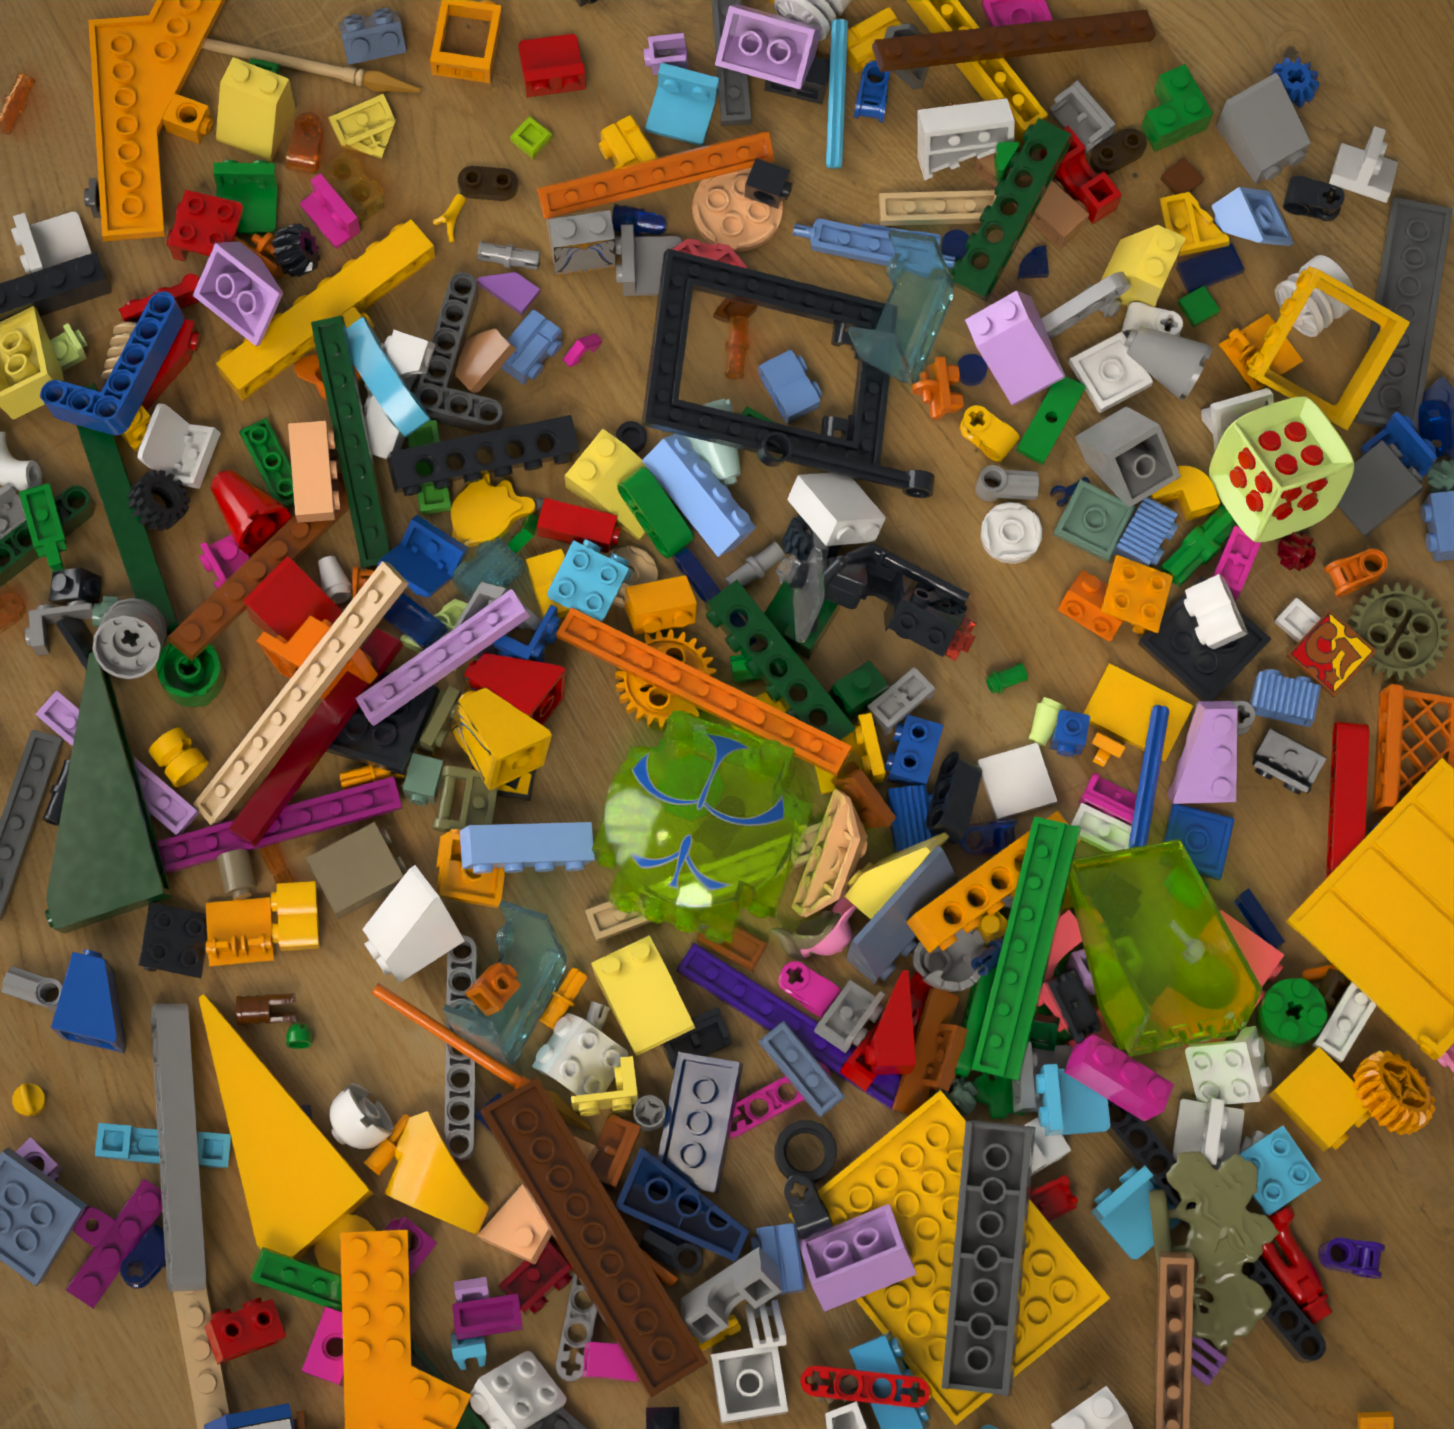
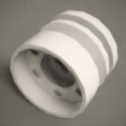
M775 0L774 8L778 16L821 27L822 31L819 39L821 41L829 34L832 21L843 14L852 0Z
M1318 255L1303 265L1299 273L1291 274L1287 280L1279 283L1275 289V296L1281 308L1284 301L1289 297L1291 298L1296 290L1295 283L1302 271L1307 270L1309 266L1325 272L1354 289V286L1347 274L1337 263L1329 257ZM1314 288L1293 326L1306 336L1316 337L1322 332L1323 328H1328L1332 324L1333 319L1341 318L1352 308Z

